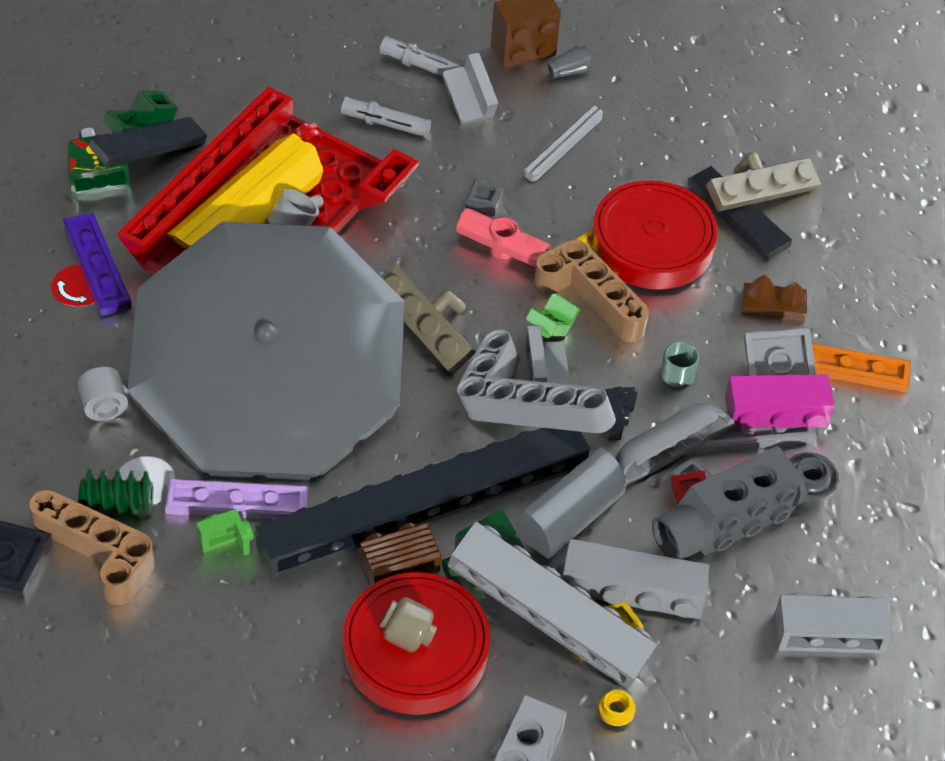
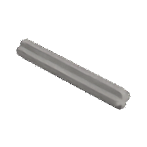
M596 106L589 107L524 167V177L531 182L537 181L602 120V110L597 109Z

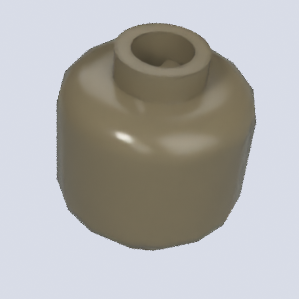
M403 597L399 602L392 600L379 625L384 628V639L408 652L416 651L421 644L428 647L437 630V627L432 625L433 611L409 597Z

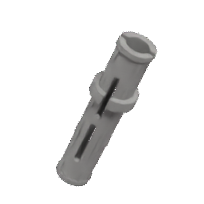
M388 36L384 37L380 46L381 54L396 58L406 66H417L439 76H442L444 71L464 67V65L423 51L413 43H402Z
M345 96L341 107L342 115L363 119L366 124L373 125V123L423 136L424 138H427L431 127L430 119L379 106L378 102L375 101L367 103Z

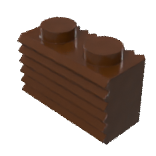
M427 522L419 525L408 523L401 526L396 532L386 535L375 533L368 536L365 541L360 542V560L371 585L397 574L414 572L438 574L441 570V552L438 545H436Z

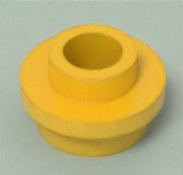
M612 690L602 696L598 711L600 717L609 725L624 726L634 718L636 706L627 692ZM619 707L623 712H614L611 708Z

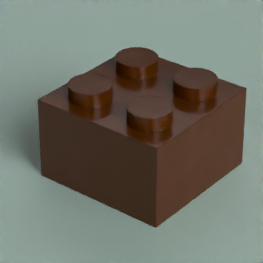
M500 0L494 2L491 47L503 67L556 55L561 11L554 0Z

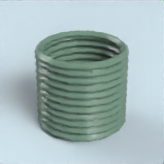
M675 342L668 345L664 351L660 371L662 380L666 384L677 388L687 387L695 380L700 355L698 350L686 342ZM672 363H682L688 367H678Z

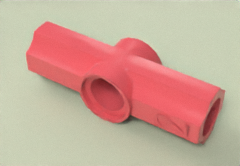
M466 208L462 212L456 226L457 233L488 246L489 252L499 259L513 257L536 268L538 257L551 250V244L520 231L517 223L510 218H498L495 220L470 208Z

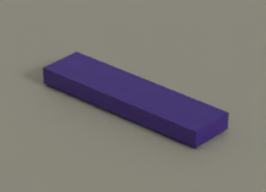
M94 213L63 219V228L100 316L132 309V301Z

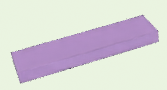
M169 479L165 513L170 515L210 516L236 509L240 518L278 519L306 507L308 491L307 486Z

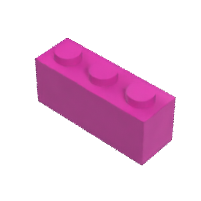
M828 375L730 376L725 394L727 412L735 422V426L731 428L829 426L835 407Z

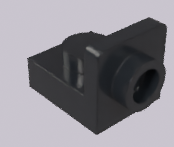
M636 387L604 389L616 418L613 427L606 431L608 441L621 440L624 426L629 424L628 412L634 411L638 395Z

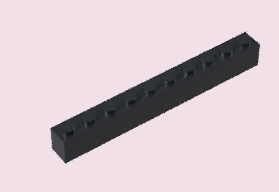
M551 428L524 431L516 437L501 442H492L484 448L469 453H460L452 459L428 464L423 469L408 474L396 475L391 480L376 485L364 486L359 491L344 496L332 497L327 502L312 507L300 508L295 513L278 519H268L262 524L255 526L256 546L272 579L360 548V542L365 541L372 534L382 533L386 535L396 532L401 526L408 523H415L416 525L426 522L431 523L567 475L589 457L590 446L579 431Z

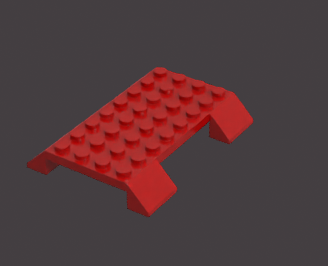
M268 86L117 233L119 240L146 273L152 276L188 249V247L183 248L172 241L167 235L168 232L275 141L293 134L300 125L307 123L293 116V98ZM320 129L319 132L322 138L315 145L323 167V173L320 182L305 195L309 198L320 195L323 198V205L319 207V214L311 226L331 227L338 233L359 210L385 203L419 166V161L394 148L381 160Z

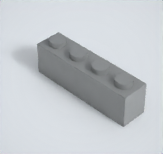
M570 539L562 580L572 587L578 586L584 589L593 600L604 601L610 604H620L625 601L630 607L678 615L684 618L701 619L706 599L710 565Z

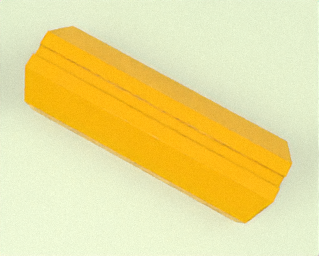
M294 133L275 141L168 232L167 235L172 241L183 248H189L221 222L270 224L268 215L284 190L294 189L306 194L320 182L323 167L315 146L309 142H304Z

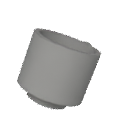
M286 189L269 213L268 221L270 224L311 226L319 214V207L323 205V198L320 195L309 198L297 190Z
M111 367L93 368L82 374L78 379V392L88 418L96 421L110 420L119 416L127 408L128 399L126 393H128V380H121L120 374L116 369Z

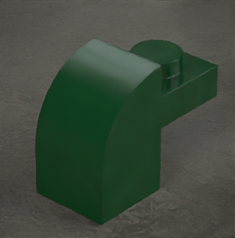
M138 91L130 111H106L102 121L112 130V134L172 121L175 118L178 107L162 91Z

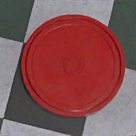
M635 181L615 188L600 201L594 215L591 243L593 251L622 281L647 289H671L696 280L709 267L716 246L718 226L715 216L708 205L688 189L663 181Z
M418 572L387 577L367 588L355 600L347 614L343 631V655L347 672L352 682L364 696L388 710L412 715L431 714L446 710L458 704L473 692L480 683L487 667L490 648V628L485 612L471 593L461 585L445 577ZM409 597L433 611L432 625L436 626L437 630L428 647L421 644L416 651L408 652L384 639V628L379 625L392 600L399 602L401 598Z

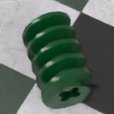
M88 468L85 477L81 479L78 503L84 506L88 504L89 508L98 512L102 505L104 512L111 514L116 505L118 513L121 515L126 514L129 506L134 515H139L144 506L147 515L151 516L154 487L153 482L150 481L148 471L143 472L140 481L136 480L134 470H130L126 480H122L120 470H116L113 478L108 479L106 469H102L99 478L94 479L92 469Z

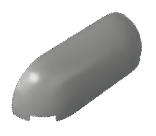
M700 403L685 408L629 440L621 447L615 458L624 472L626 488L735 426L734 420L720 407Z

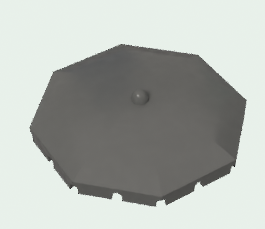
M221 222L137 288L128 394L132 397L134 404L161 432L164 431L167 434L170 442L197 471L200 470L201 472L208 473L210 477L253 479V475H264L266 479L310 481V478L317 477L318 475L322 477L352 452L354 445L359 440H366L393 417L396 409L400 406L404 300L331 227Z

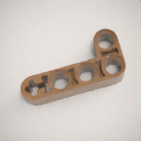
M569 240L538 257L534 286L539 292L554 294L571 286L622 340L638 342L644 338L649 316L648 307L586 243L580 240Z
M42 490L31 497L29 509L34 529L52 535L53 541L102 563L100 579L103 596L106 601L113 605L129 603L155 567L151 539L136 529L54 491ZM116 581H123V582L117 583V584H114V583H113V582H116Z

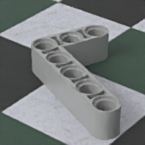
M504 329L491 331L483 338L457 386V393L467 416L476 421L602 433L612 428L616 420L607 393L602 388L511 379L520 358L510 333Z

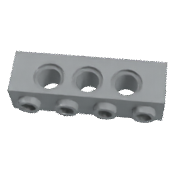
M525 695L519 708L516 706L512 707L505 725L509 730L505 738L498 737L493 747L491 758L495 759L494 761H549L563 732L567 712ZM527 738L532 740L534 744H523L519 740Z

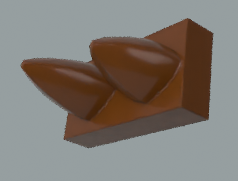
M764 274L752 283L744 282L742 314L805 322L807 315V289H803L796 282L786 287L773 286L771 280Z

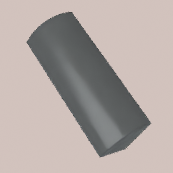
M600 447L523 511L515 536L550 559L570 539H573L625 494L626 478L620 464L610 453Z

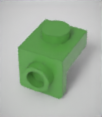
M552 294L545 308H531L526 320L535 326H541L542 336L546 338L566 336L580 312V308L559 294Z
M236 509L219 515H210L196 523L198 543L203 553L236 541L243 556L250 554L249 541L254 539L253 532L248 520L242 521Z

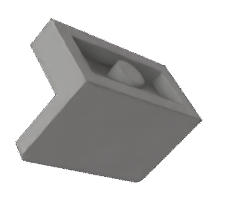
M479 52L469 54L464 67L443 72L442 77L460 124L494 117L498 100Z
M528 326L525 349L529 381L570 385L564 342H543L541 326Z

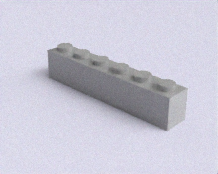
M475 522L451 554L448 564L449 568L627 690L657 646L656 643L651 641L652 638L646 631L638 627L632 628L623 622L621 616L615 610L606 606L601 607L592 601L591 596L584 589L578 586H570L561 580V576L556 570L549 566L542 567L531 559L530 554L525 549L517 545L511 546L501 539L498 531L488 525L482 526Z

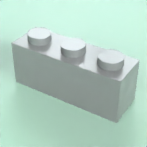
M799 593L780 595L774 613L778 651L885 654L892 638L887 598H874L872 596H860L858 598L839 597L833 594L804 596Z

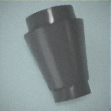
M576 45L548 62L547 65L550 75L554 79L587 73V69L592 68V59L585 46L578 47Z

